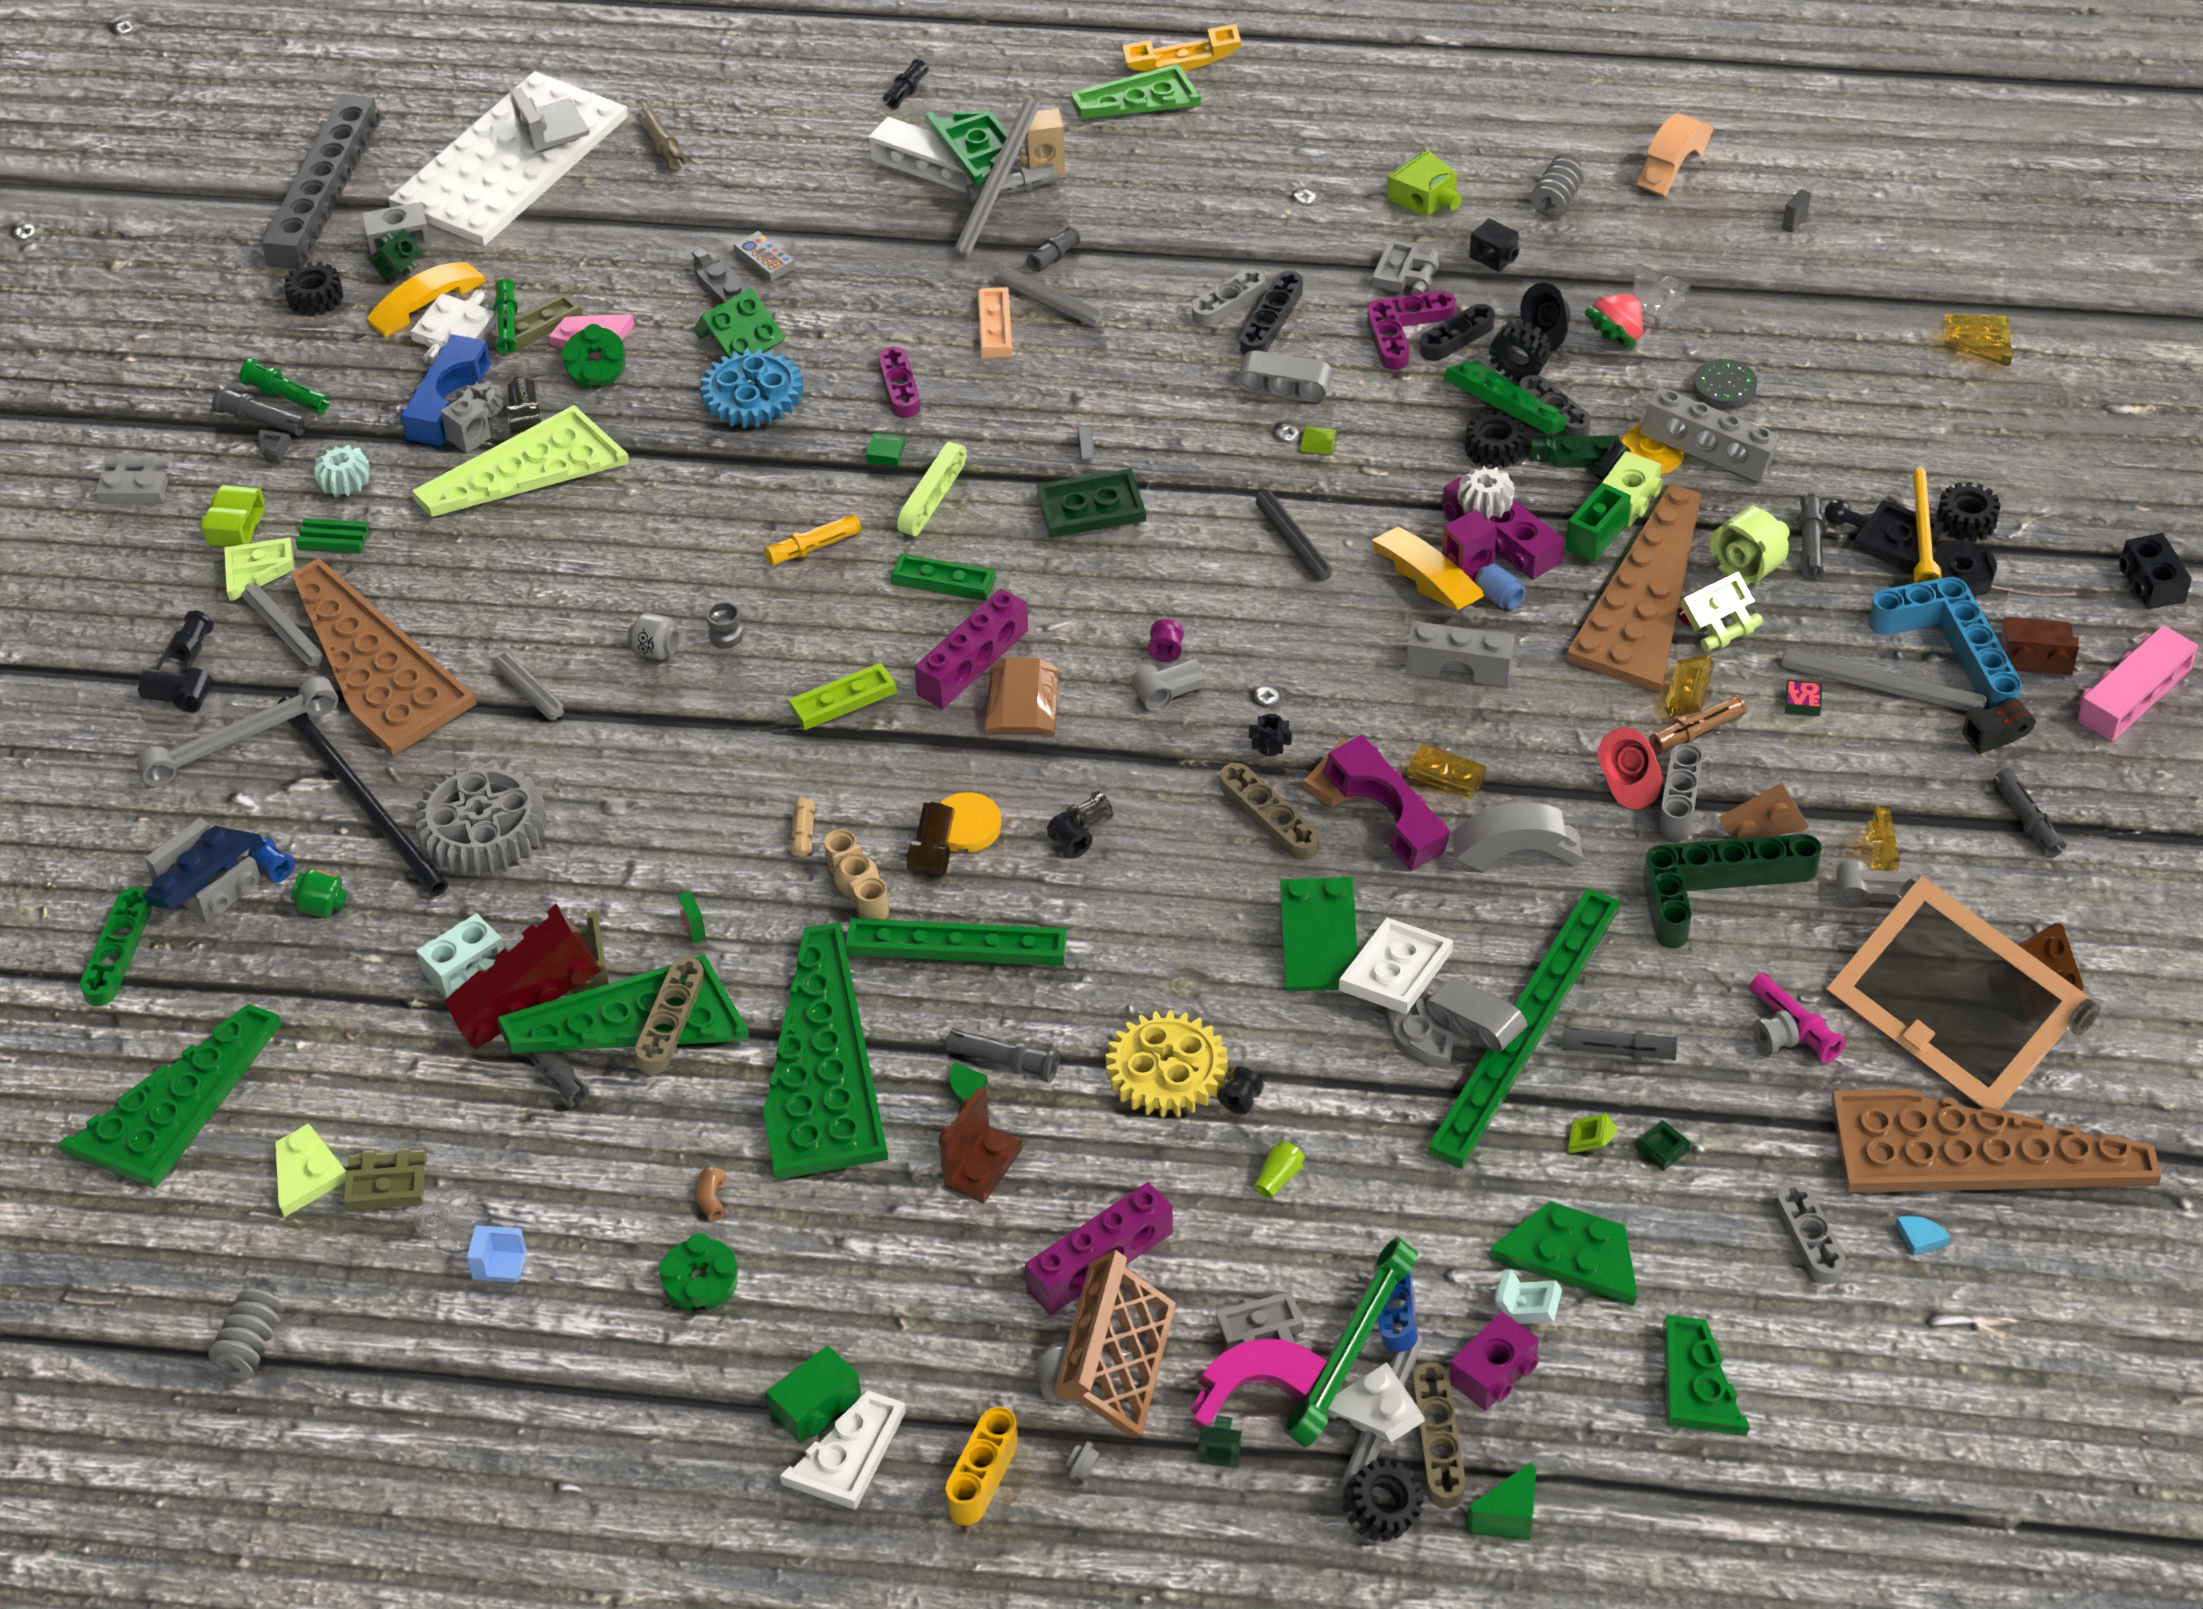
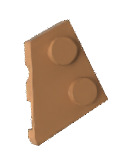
M1783 783L1774 786L1719 817L1731 839L1779 836L1809 828L1804 816Z

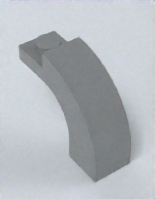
M1519 802L1495 806L1473 815L1451 832L1456 860L1481 872L1486 870L1500 857L1523 849L1544 851L1573 866L1583 858L1578 831L1572 826L1564 824L1560 809L1540 803Z

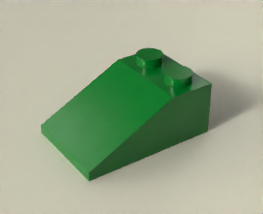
M1353 877L1280 879L1279 908L1285 991L1339 990L1340 978L1358 956Z

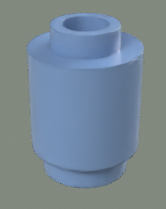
M1495 563L1482 567L1475 577V583L1483 590L1484 597L1503 609H1515L1525 597L1526 588L1522 585V581Z

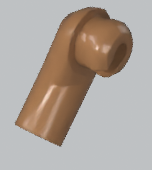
M714 1166L704 1168L700 1172L694 1191V1199L708 1220L712 1222L719 1220L725 1214V1208L715 1194L716 1190L724 1186L723 1182L727 1180L725 1171Z

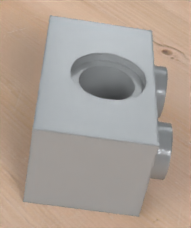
M422 202L362 213L371 254L379 248L376 242L389 231L394 235L401 229H404L416 240L420 249L432 247Z

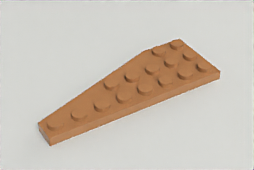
M319 557L291 573L295 588L353 721L391 756L397 755L477 705L475 695Z
M1912 1089L1840 1090L1832 1092L1831 1103L1847 1193L2159 1186L2162 1177L2155 1148L2151 1144L2106 1134L2105 1138L2082 1134L2080 1133V1128L2068 1125L2065 1126V1129L2044 1125V1120L1986 1106L1983 1107V1110L1960 1106L1958 1105V1100L1944 1097L1943 1101L1922 1097L1923 1092Z

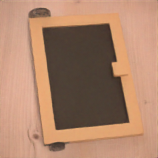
M1923 876L1917 882L1909 879L1899 890L1898 896L1902 900L1832 981L1827 990L1981 1108L1986 1106L2000 1110L2067 1029L2074 1035L2080 1036L2090 1028L2100 1012V1005Z

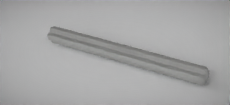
M1030 97L1025 98L954 248V251L963 257L970 255L1040 107V103Z
M1786 648L1781 658V667L1964 712L1980 706L1984 711L1987 701L1986 696L1983 694L1795 649Z

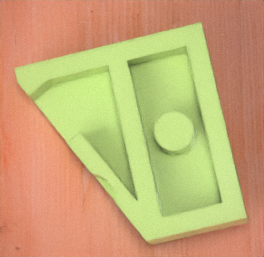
M291 538L224 547L226 588L229 601L242 597V593L245 591L244 587L248 584L251 586L257 584L261 587L294 570Z
M309 1123L275 1142L278 1202L284 1218L345 1183L346 1170Z

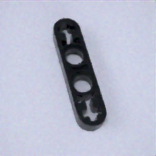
M1284 271L1276 276L1240 334V352L1243 355L1250 351H1268L1302 296L1303 278L1299 273ZM1278 302L1283 303L1285 305L1276 307L1271 306L1270 304ZM1268 321L1272 322L1273 324L1264 326L1258 323Z

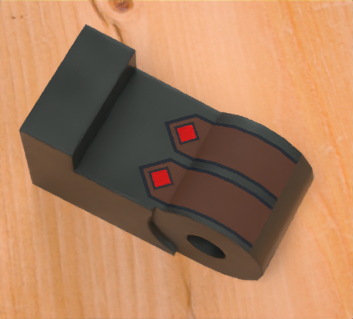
M2012 698L2004 701L1999 706L1984 711L1980 706L1967 709L1962 734L1976 752L1982 754L2025 737L2033 730L2036 720L2019 699Z

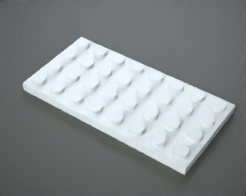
M534 71L516 88L521 87L527 97H532L536 107L570 98L589 128L590 134L588 136L558 144L549 149L534 151L515 120L511 94L509 93L388 198L390 208L422 202L427 223L485 246L628 117L627 107Z

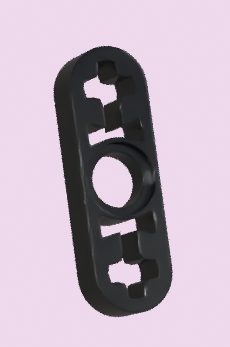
M1475 304L1426 331L1420 337V355L1426 360L1438 361L1491 332L1495 323L1494 309L1486 304ZM1461 330L1465 333L1457 335L1450 333V331Z

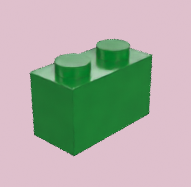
M1601 483L1568 520L1566 550L1595 562L1628 525L1631 495Z
M826 1345L766 1391L769 1414L800 1444L811 1435L819 1434L830 1420L842 1411H847L862 1396L859 1374L829 1345Z

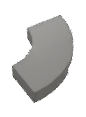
M1418 998L1407 1014L1385 1007V1017L1389 1030L1397 1043L1406 1052L1426 1064L1449 1070L1455 1033L1441 1029L1430 1021L1424 1011L1423 999Z

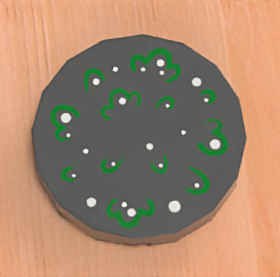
M1717 359L1708 361L1701 365L1694 373V393L1700 401L1716 409H1725V406H1734L1733 409L1741 408L1749 404L1756 396L1757 377L1754 371L1747 365L1735 360Z

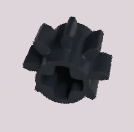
M1272 713L1258 716L1257 725H1249V738L1252 739V749H1258L1265 756L1283 754V744H1292V732L1289 731V721H1283L1279 715Z

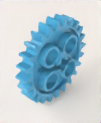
M747 348L744 351V355H739L736 351H733V358L729 359L721 356L722 364L712 362V370H705V378H701L700 391L704 408L709 409L710 416L718 415L719 422L729 418L730 426L740 421L743 428H746L749 422H753L756 427H759L760 421L763 420L771 425L773 417L780 420L784 419L783 411L793 413L792 405L799 406V397H803V377L800 375L799 366L794 367L793 359L786 361L785 354L774 357V350H770L767 354H762L761 348H758L755 354H751Z

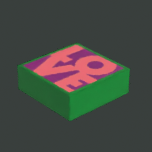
M687 891L678 894L681 919L692 943L704 940L706 935L703 917L692 893Z

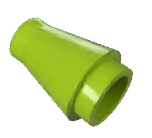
M1284 1140L1280 1141L1278 1145L1271 1146L1258 1180L1253 1185L1254 1189L1263 1197L1273 1199L1275 1194L1303 1169L1302 1163L1305 1160L1303 1152L1292 1143Z

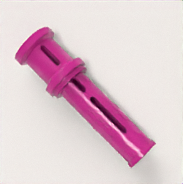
M1761 973L1752 980L1749 985V991L1759 997L1775 1013L1782 1010L1787 1011L1797 1025L1799 1042L1802 1044L1807 1043L1818 1053L1817 1057L1821 1062L1829 1063L1842 1053L1846 1045V1038L1840 1033L1835 1034L1825 1025L1824 1019L1819 1014H1809L1789 994L1772 981L1767 974Z

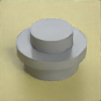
M1088 1441L1084 1448L1077 1444L1065 1465L1071 1469L1068 1476L1070 1479L1075 1480L1077 1477L1085 1482L1093 1470L1101 1453L1093 1449L1094 1444Z

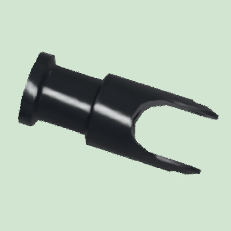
M198 610L186 613L184 617L185 624L181 631H177L173 635L159 659L156 670L159 671L164 661L168 658H175L185 663L181 674L192 666L202 649L201 642L204 636L209 634L214 628V623L208 615Z

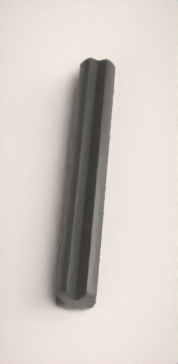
M1266 489L1263 492H1258L1255 496V504L1317 581H1323L1325 578L1329 579L1332 575V567L1272 492Z

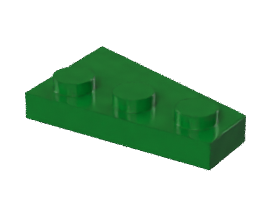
M1667 1314L1663 1322L1666 1426L1747 1436L1750 1430L1746 1416H1741L1736 1404L1738 1396L1733 1384H1728L1721 1367L1723 1360L1707 1321Z

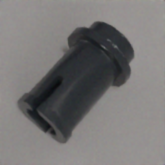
M1613 440L1600 462L1594 463L1593 475L1599 480L1604 481L1625 451L1631 452V450L1622 442Z

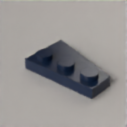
M213 826L201 835V839L191 849L182 853L177 858V862L167 872L158 876L153 881L152 886L143 894V897L149 906L173 910L206 887L209 882V876L223 869L231 870L239 864L236 859L238 856L250 848L257 852L266 844L260 834Z

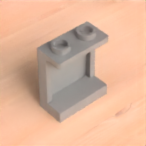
M201 817L145 857L152 881L167 872L177 862V858L182 853L191 849L201 839V835L210 829L209 823ZM251 856L244 860L237 857L238 865L229 871L223 869L209 876L208 885L181 904L208 923L262 882L256 860Z

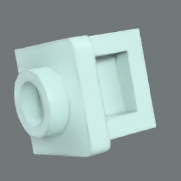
M1504 1270L1500 1284L1495 1289V1301L1502 1312L1519 1324L1554 1322L1562 1289L1556 1280L1520 1283L1513 1270Z

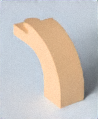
M1681 113L1672 115L1661 126L1646 152L1648 155L1647 162L1636 185L1643 190L1666 198L1683 160L1690 152L1699 156L1702 155L1713 127L1709 123Z

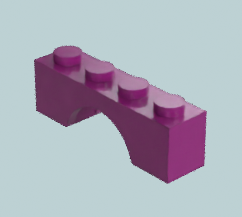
M1360 735L1329 752L1324 774L1344 797L1362 796L1374 799L1386 806L1393 814L1396 825L1389 847L1411 871L1445 852L1450 836V830L1446 823L1429 809L1420 794L1415 793L1408 786L1400 772L1387 763L1375 745L1370 744L1363 735Z

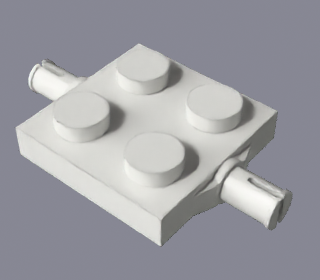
M475 290L466 301L441 293L411 330L412 340L429 347L428 351L422 356L426 364L433 365L439 355L440 348L445 346L452 334L482 340L496 323L495 312L479 306L485 300V294L482 291L478 293V290Z

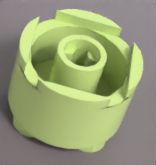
M1752 505L1740 511L1712 533L1710 552L1712 557L1717 556L1721 564L1718 566V569L1724 576H1730L1739 572L1744 583L1749 585L1764 578L1786 560L1789 551L1787 538L1790 535V531L1784 522L1777 521L1768 512Z

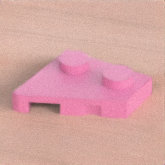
M633 315L564 317L549 335L550 343L552 346L563 349L572 335L585 329L589 324H598L602 328L610 329L623 340L634 326ZM593 352L589 355V357L601 360L600 352Z

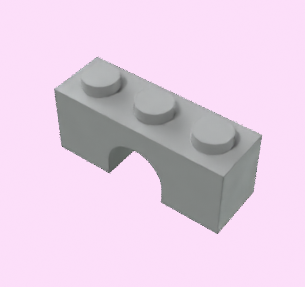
M1413 621L1407 644L1406 674L1440 678L1442 666L1448 662L1457 661L1468 665L1473 670L1474 683L1508 688L1513 665L1515 635Z

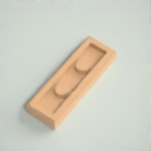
M1008 287L978 289L981 359L1013 357Z

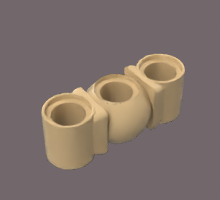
M838 829L828 833L824 840L828 871L834 875V882L838 891L845 897L850 898V904L856 909L858 918L885 920L889 914L887 887L885 882L879 878L876 864L869 857L863 855V850L861 846L857 845L855 835L852 832Z

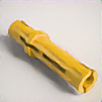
M853 513L801 534L798 532L793 533L784 541L764 547L766 560L773 567L795 557L801 559L806 557L808 552L861 533V524L858 517Z

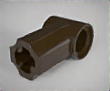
M936 802L923 803L916 840L913 839L908 850L907 869L909 871L939 876L945 875L950 857L948 841L955 813L953 807Z

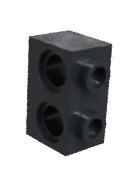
M2164 533L2125 540L2122 555L2119 557V567L2121 572L2127 575L2133 585L2136 596L2142 599L2146 608L2150 610L2186 602L2192 577Z

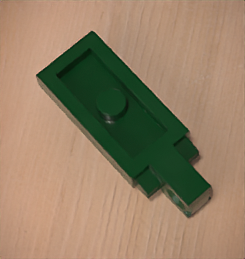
M1619 435L1532 438L1530 458L1531 462L1548 461L1555 463L1556 468L1594 467V463L1600 462L1611 446L1612 441L1617 440L1619 442L1620 438Z

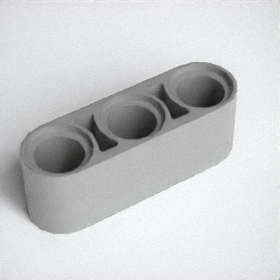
M1250 351L1244 356L1236 380L1238 386L1246 392L1318 403L1326 397L1333 376V370L1329 364L1320 360L1263 351Z
M1689 743L1675 746L1670 755L1660 814L1659 833L1664 839L1671 842L1686 840L1692 828L1703 754L1700 748Z
M1451 978L1425 1003L1428 1013L1437 1023L1495 1052H1501L1527 1028L1525 1017L1515 1006L1457 978Z

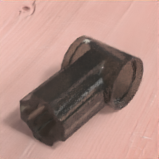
M525 376L514 377L513 381L507 384L509 402L507 414L511 434L522 433L542 422L534 381L527 379Z

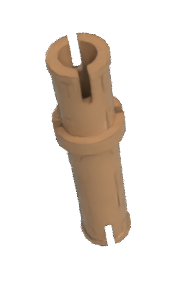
M1734 695L1688 718L1680 717L1674 720L1673 725L1652 733L1649 736L1650 745L1657 754H1662L1664 751L1681 743L1694 742L1696 736L1746 714V704L1742 697Z

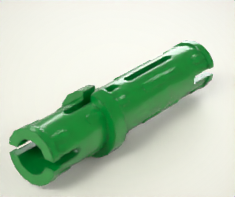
M500 279L495 284L496 298L493 301V310L496 314V349L501 353L508 354L516 349L515 313L518 310V303L514 295V282L510 279ZM504 313H507V319H504Z

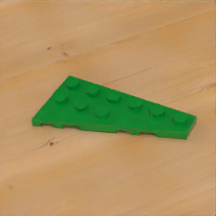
M706 955L693 958L698 960L703 966V985L678 1044L748 1041L749 1030ZM671 965L497 1017L498 1029L511 1053L636 1047ZM686 974L684 978H681L682 985L685 986V982L689 974ZM674 997L666 1000V1003L677 1007L683 1005L685 1001ZM659 1024L654 1029L660 1033H668L674 1028L668 1024Z
M251 1004L245 1005L215 1027L213 1035L197 1047L192 1044L182 1051L183 1057L170 1067L163 1065L118 1098L117 1106L102 1117L96 1114L86 1122L87 1128L73 1138L68 1135L59 1141L58 1145L61 1152L156 1189L282 1025L280 1016Z

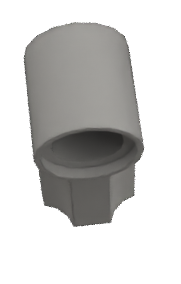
M1192 659L1162 670H1158V668L1151 665L1145 666L1135 672L1131 679V684L1144 706L1149 711H1158L1165 708L1173 697L1205 687V677L1198 660Z
M1858 860L1842 862L1836 869L1838 902L1846 908H1861L1867 905L1869 901L1899 903L1910 890L1911 874L1909 872L1869 870L1867 864Z

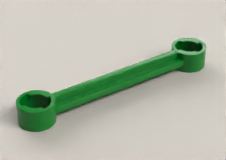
M1399 1237L1393 1238L1379 1253L1374 1264V1268L1377 1271L1327 1359L1326 1364L1306 1399L1293 1410L1285 1423L1284 1433L1303 1447L1310 1446L1323 1432L1329 1418L1326 1412L1396 1284L1409 1273L1417 1260L1418 1252Z

